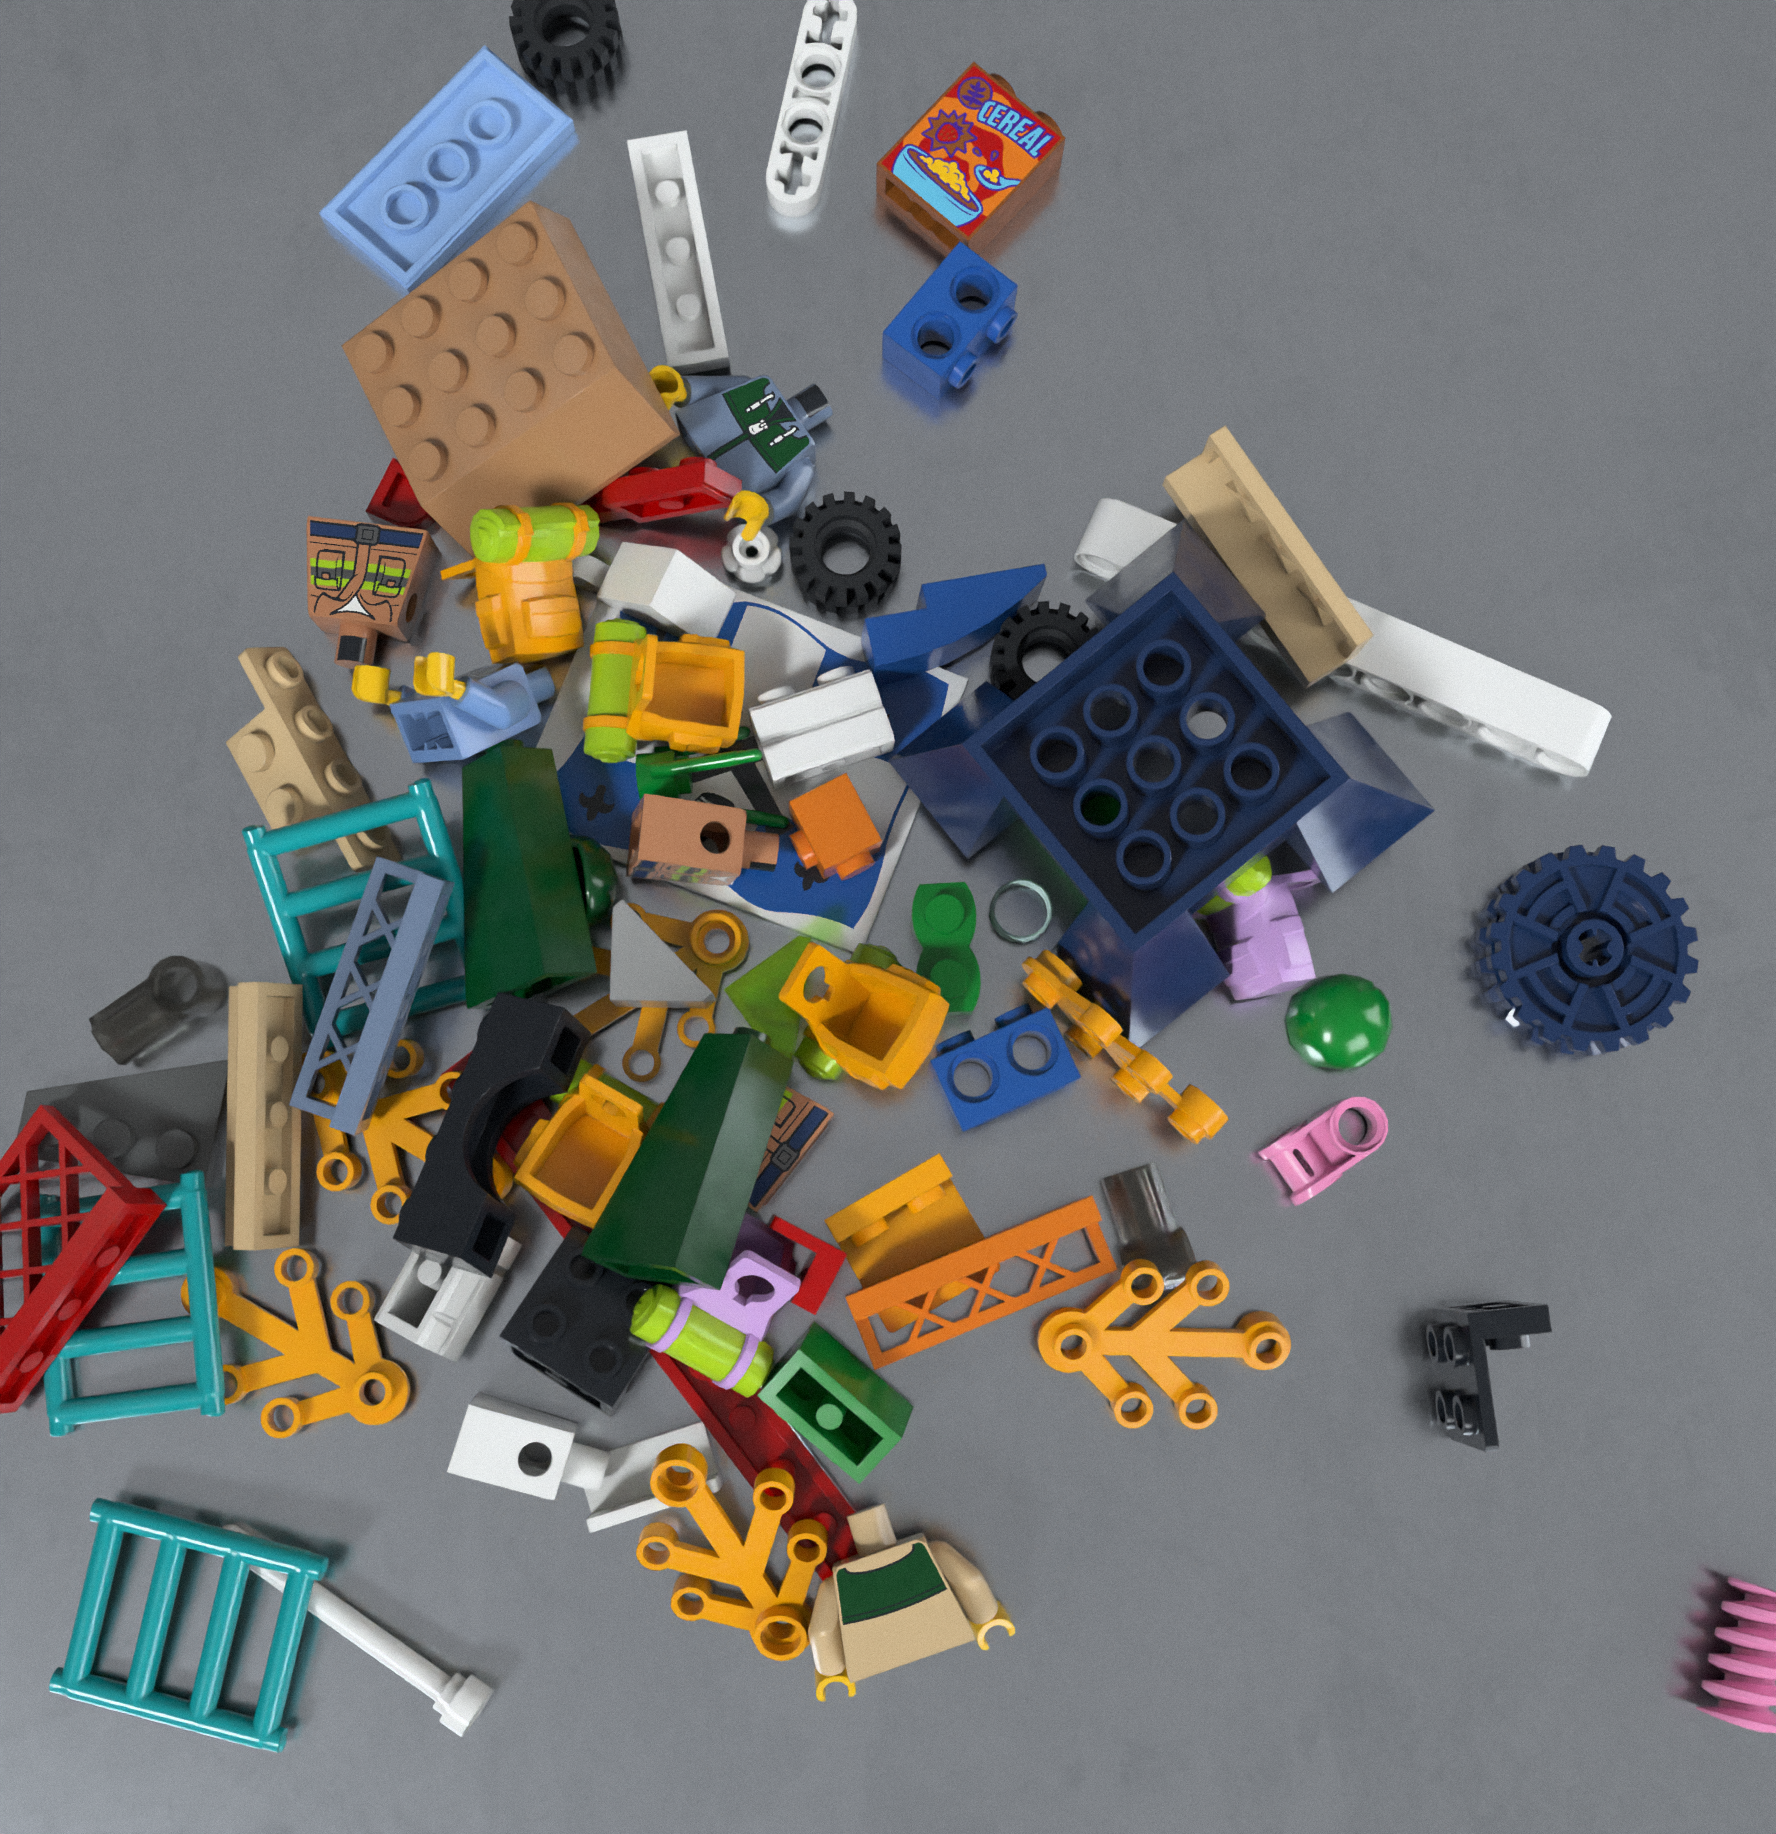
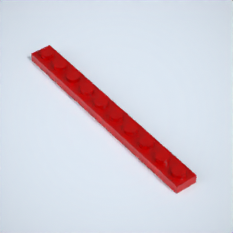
M472 1051L441 1075L447 1072L464 1071ZM453 1079L449 1083L448 1087L451 1091L457 1079ZM543 1099L531 1103L520 1111L507 1125L498 1141L496 1150L514 1174L518 1168L514 1165L513 1161L521 1145L529 1136V1131L539 1119L550 1121L554 1115ZM531 1195L563 1239L574 1226H578L591 1234L593 1228L556 1212ZM653 1349L649 1351L753 1490L758 1474L768 1468L783 1469L793 1477L795 1482L793 1504L789 1511L782 1514L779 1524L787 1535L793 1524L804 1519L818 1521L826 1528L828 1532L827 1554L823 1562L815 1566L814 1569L822 1581L833 1575L832 1567L835 1562L858 1554L846 1517L857 1512L795 1429L757 1396L761 1388L754 1395L747 1398L731 1388L726 1390L712 1383V1379L664 1352L659 1353ZM769 1487L763 1490L772 1497H779L785 1494L777 1487ZM802 1539L797 1542L805 1548H813L818 1545L811 1539Z

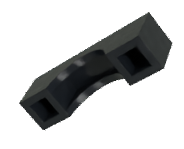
M497 992L489 1013L482 1019L479 1025L477 1041L464 1072L457 1078L453 1086L451 1102L438 1133L431 1139L427 1147L425 1163L412 1194L407 1198L400 1210L399 1224L392 1239L426 1260L492 1278L517 1217L503 1202L494 1183L493 1158L498 1141L507 1125L525 1107L539 1099L568 1092L591 1035V1032L566 1008Z

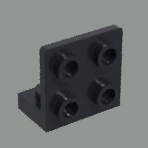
M574 1226L570 1229L499 1335L503 1350L611 1418L626 1396L629 1382L651 1350V1348L646 1346L645 1340L632 1334L630 1331L634 1307L646 1290L657 1284L672 1288V1285L669 1283L627 1278L582 1256L585 1242L590 1233L578 1226Z
M1506 1300L1432 1308L1434 1324H1428L1427 1345L1433 1363H1440L1443 1390H1438L1435 1397L1440 1426L1443 1430H1449L1450 1438L1453 1441L1484 1452L1499 1450L1486 1346H1489L1490 1350L1531 1347L1530 1334L1552 1332L1549 1307L1547 1304Z

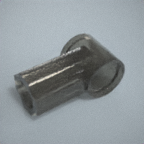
M169 956L160 960L152 968L146 980L89 1018L92 1027L90 1032L101 1049L108 1053L117 1064L127 1065L195 1017H206L213 1014L223 1004L226 997L227 983L224 975L215 965L185 956ZM192 971L197 980V989L194 996L184 1003L178 994V985L181 978L186 973Z
M1156 1162L1102 1178V1184L1122 1245H1119L1118 1248L1123 1268L1129 1262L1136 1259L1149 1260L1156 1265L1164 1280L1162 1294L1173 1291L1185 1280L1189 1268L1197 1262L1184 1229L1181 1226L1177 1227ZM1140 1274L1133 1280L1131 1287L1136 1290L1145 1289L1151 1284L1153 1276L1150 1274Z

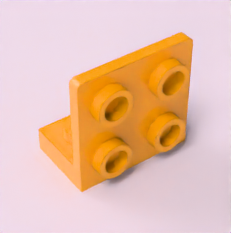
M940 1153L824 1220L841 1250L847 1253L846 1259L863 1288L984 1238L950 1179L953 1175ZM999 1263L997 1265L995 1273L998 1272L1000 1269ZM987 1268L966 1277L976 1282H981ZM958 1281L939 1287L928 1312L971 1287ZM927 1293L906 1302L921 1308ZM897 1306L878 1313L884 1326L891 1333L905 1327L918 1317V1315Z

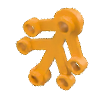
M627 903L663 942L682 947L674 953L692 972L697 970L696 976L710 989L717 1001L723 973L740 965L748 952L749 936L743 922L736 915L725 910H709L700 914L692 922L646 913L638 904ZM611 915V918H610V926H611V929H612V915ZM713 932H723L729 937V946L722 953H712L706 948V940ZM592 946L597 972L594 974L610 977L611 950ZM609 993L573 1016L591 1032L590 1036L637 1007H616L610 1001ZM716 1001L708 1008H690V1011L684 1013L679 1019L677 1033L680 1040L687 1047L695 1049L699 1041L688 1039L685 1034L686 1025L692 1019H704L709 1025L708 1033H717V1027L713 1020ZM642 1007L633 1046L625 1052L622 1060L625 1074L637 1083H650L661 1074L663 1061L658 1051L669 1008ZM640 1052H648L654 1059V1067L646 1075H637L631 1068L633 1057Z
M1044 949L1035 959L1028 956L1021 964L1028 974V977L1022 982L1024 987L1045 1007L1052 1009L1055 1004L1060 1007L1073 1023L1064 1035L1086 1057L1093 1060L1105 1048L1120 1067L1111 1079L1132 1100L1140 1104L1150 1092L1155 1095L1159 1094L1174 1108V1111L1167 1118L1168 1121L1195 1145L1204 1137L1211 1140L1227 1123L1229 1119L1223 1110L1197 1087L1189 1084L1179 1095L1167 1083L1173 1078L1170 1071L1152 1054L1142 1050L1120 1035L1123 1029L1104 1009L1077 993V990L1083 985L1081 980L1056 955Z
M400 1039L397 1048L402 1046L408 1050L410 1063L405 1070H401L396 1067L394 1060H392L387 1075L393 1078L414 1076L421 1070L424 1064L422 1047L412 1039ZM326 1050L324 1058L334 1054V1052ZM307 1052L302 1054V1066ZM341 1059L319 1069V1072L324 1077L325 1086L321 1093L316 1094L311 1091L310 1096L337 1105L348 1074ZM464 1071L447 1072L441 1075L435 1084L378 1099L370 1125L367 1130L363 1131L378 1189L371 1198L370 1206L373 1216L379 1222L388 1225L399 1223V1214L397 1216L391 1214L385 1206L386 1196L390 1192L400 1197L402 1206L412 1194V1190L405 1185L395 1144L425 1162L427 1147L435 1136L407 1118L442 1108L447 1110L451 1102L447 1093L448 1085ZM313 1114L323 1152V1157L319 1161L316 1170L319 1183L329 1191H341L352 1188L361 1178L362 1165L359 1158L349 1151L346 1132L329 1127L330 1119ZM495 1153L493 1158V1178L496 1190L501 1199H503L512 1187L513 1173L504 1159ZM336 1159L343 1161L347 1167V1177L342 1183L338 1182L332 1175L331 1168Z
M304 1248L285 1250L278 1256L274 1265V1273L277 1280L289 1288L298 1329L241 1296L240 1285L236 1276L226 1268L214 1266L219 1318H224L285 1354L245 1366L233 1363L224 1364L223 1372L232 1373L237 1380L235 1393L230 1397L224 1395L225 1405L242 1400L250 1391L317 1373L340 1386V1388L301 1401L291 1396L271 1400L265 1405L261 1413V1425L268 1435L274 1438H286L298 1433L306 1424L345 1413H350L361 1423L380 1425L393 1420L404 1410L410 1395L408 1377L397 1363L382 1358L371 1312L374 1307L375 1296L368 1284L362 1281L343 1282L334 1289L330 1298L334 1314L340 1319L347 1321L354 1361L332 1349L316 1282V1277L319 1273V1262L315 1254L310 1250ZM296 1255L301 1256L307 1264L305 1276L298 1281L293 1280L287 1272L289 1260ZM186 1277L181 1287V1301L185 1310L190 1314ZM350 1288H356L363 1296V1305L356 1313L348 1312L343 1306L342 1298L344 1293ZM370 1379L379 1380L384 1385L385 1396L379 1404H372L365 1398L364 1387ZM279 1405H286L293 1412L294 1420L289 1429H281L274 1422V1412Z
M1136 1259L1129 1262L1123 1268L1120 1279L1084 1310L1074 1307H1063L1053 1311L1041 1324L1037 1343L1044 1361L1050 1367L1060 1372L1082 1371L1110 1400L1116 1420L1127 1428H1139L1145 1425L1152 1417L1153 1404L1146 1389L1135 1382L1127 1383L1104 1355H1130L1174 1401L1175 1409L1182 1423L1191 1429H1203L1211 1425L1216 1419L1218 1413L1217 1403L1206 1386L1193 1383L1169 1356L1243 1357L1250 1367L1258 1370H1269L1280 1366L1291 1350V1338L1288 1331L1277 1316L1266 1311H1255L1247 1314L1240 1320L1235 1329L1173 1328L1199 1305H1217L1228 1295V1278L1217 1263L1209 1260L1193 1264L1187 1271L1185 1280L1131 1327H1111L1109 1325L1133 1302L1139 1305L1151 1304L1159 1299L1164 1290V1280L1154 1263L1146 1259ZM1150 1274L1153 1276L1152 1282L1147 1288L1136 1290L1131 1287L1133 1280L1138 1275ZM1207 1275L1217 1276V1283L1212 1289L1208 1291L1197 1290V1284L1200 1279ZM1078 1335L1083 1338L1082 1343L1076 1348L1070 1350L1061 1348L1062 1341L1068 1336ZM1265 1339L1276 1340L1275 1345L1270 1350L1256 1353V1348L1261 1341ZM1139 1398L1142 1400L1141 1406L1133 1412L1121 1410L1123 1403L1128 1399ZM1196 1399L1206 1400V1404L1201 1411L1197 1413L1186 1412V1407L1191 1401Z
M685 1443L674 1444L663 1449L655 1459L651 1474L650 1486L653 1494L660 1502L668 1506L686 1507L715 1551L680 1542L678 1533L673 1527L665 1523L655 1522L645 1526L640 1533L636 1549L638 1561L647 1569L654 1571L669 1568L687 1573L675 1581L671 1597L672 1611L679 1618L686 1621L705 1619L748 1630L759 1652L773 1660L786 1661L799 1656L810 1644L808 1628L813 1610L804 1600L815 1566L822 1563L826 1557L828 1532L821 1523L811 1519L800 1520L792 1525L788 1533L786 1549L790 1562L780 1589L777 1591L764 1570L781 1516L789 1511L793 1504L795 1491L793 1477L787 1471L780 1468H768L758 1474L753 1490L755 1510L744 1541L706 1484L708 1465L704 1456L695 1447ZM671 1466H683L691 1471L681 1473L675 1471ZM769 1487H777L785 1494L779 1497H772L763 1490ZM802 1539H811L818 1545L813 1548H805L797 1542ZM660 1542L668 1549L656 1551L651 1549L648 1544ZM708 1579L740 1587L749 1601L713 1594V1587ZM686 1593H695L699 1595L702 1599L698 1601H689L685 1599L682 1595ZM776 1621L788 1622L789 1624H778L776 1623Z

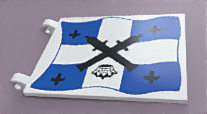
M590 555L577 557L572 560L574 585L598 592L610 566ZM727 586L736 593V599L717 638L729 640L731 648L745 651L744 699L739 727L747 726L750 729V735L745 739L735 741L728 748H720L715 754L759 749L749 721V709L759 706L757 698L761 694L782 686H793L795 693L819 686L817 678L820 675L839 667L852 666L855 674L867 670L861 637ZM597 601L584 632V647L576 651L536 748H547L553 751L569 834L594 838L611 854L613 861L627 866L632 813L640 802L636 779V757L619 763H603L601 760L594 759L592 756L584 753L585 732L582 728L583 718L587 717L592 671V659L589 656L590 645L594 643L595 624L614 618H622L639 623V625L646 628L647 634L657 635L658 641L678 642L679 637ZM937 667L911 678L878 685L877 688L882 705L885 708L895 739L893 751L777 790L772 788L762 758L756 762L693 772V793L681 794V799L783 815L789 819V824L785 828L746 823L745 830L779 835L778 859L774 872L741 868L740 875L730 885L724 886L676 881L667 882L853 953L858 943H867L871 928L874 925L878 910L881 907L885 892L888 889L892 874L895 871L899 856L902 853L906 838L909 835L913 820L921 804L919 798L888 760L955 707L962 699L961 697L969 679ZM638 740L636 755L654 752V747L668 746L669 743L668 741ZM697 753V754L690 755L689 758H695V757H701V756H707V755H713V754ZM847 773L879 833L882 843L880 851L872 855L875 864L869 869L844 881H841L838 873L823 880L816 865L806 870L792 845L789 835L798 830L789 815V801ZM700 837L701 843L707 851L718 854V847L713 840L707 837Z

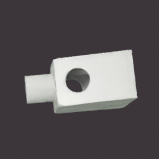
M478 1392L468 1405L447 1472L554 1500L560 1481L599 1492L611 1453L573 1442L577 1424L572 1421ZM532 1442L545 1444L551 1451V1458L545 1463L532 1462L525 1455L524 1446Z

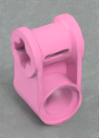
M1366 1097L1341 1099L1331 1103L1307 1121L1303 1120L1262 1147L1258 1154L1263 1160L1270 1159L1293 1191L1289 1198L1294 1206H1297L1329 1187L1343 1175V1172L1376 1151L1386 1139L1388 1119L1384 1110L1371 1099ZM1349 1108L1359 1111L1367 1121V1134L1357 1145L1345 1141L1339 1132V1119Z

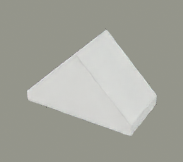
M622 542L596 595V600L679 638L682 634H697L702 637L717 638L736 599L734 591L679 550Z

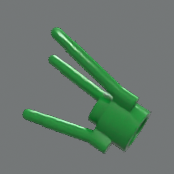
M747 726L739 727L736 741L749 737L750 729ZM669 745L654 747V752L636 755V779L639 798L641 800L644 794H652L681 799V794L693 793V772L756 762L761 760L763 756L762 751L755 748L689 758L690 755L697 753L672 750ZM744 809L747 814V824L785 828L789 824V819L786 816Z

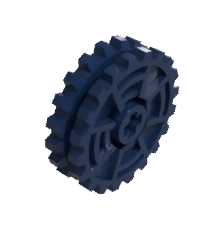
M1583 845L1570 846L1564 852L1556 854L1550 852L1524 865V869L1520 870L1515 876L1507 877L1499 885L1503 893L1497 899L1487 901L1482 911L1491 920L1490 924L1485 928L1476 930L1475 943L1485 947V957L1475 961L1476 972L1480 975L1489 976L1491 986L1483 992L1488 1003L1501 1002L1506 1009L1501 1021L1509 1029L1519 1025L1528 1029L1526 1041L1539 1047L1545 1042L1549 1044L1554 1043L1556 1054L1567 1056L1573 1055L1574 1052H1586L1588 1056L1619 1051V1049L1629 1045L1635 1046L1649 1040L1648 1032L1654 1027L1659 1029L1666 1028L1674 1020L1669 1007H1671L1672 1003H1686L1691 994V991L1683 984L1684 976L1697 973L1699 960L1688 955V945L1698 941L1697 930L1695 927H1688L1683 924L1681 916L1689 909L1683 897L1671 899L1667 894L1666 890L1671 880L1663 872L1652 877L1644 872L1645 859L1635 854L1629 856L1624 861L1618 860L1615 847L1605 845L1598 847L1594 853H1586ZM1583 940H1587L1592 946L1587 953L1590 961L1585 963L1578 956L1584 948L1581 943Z

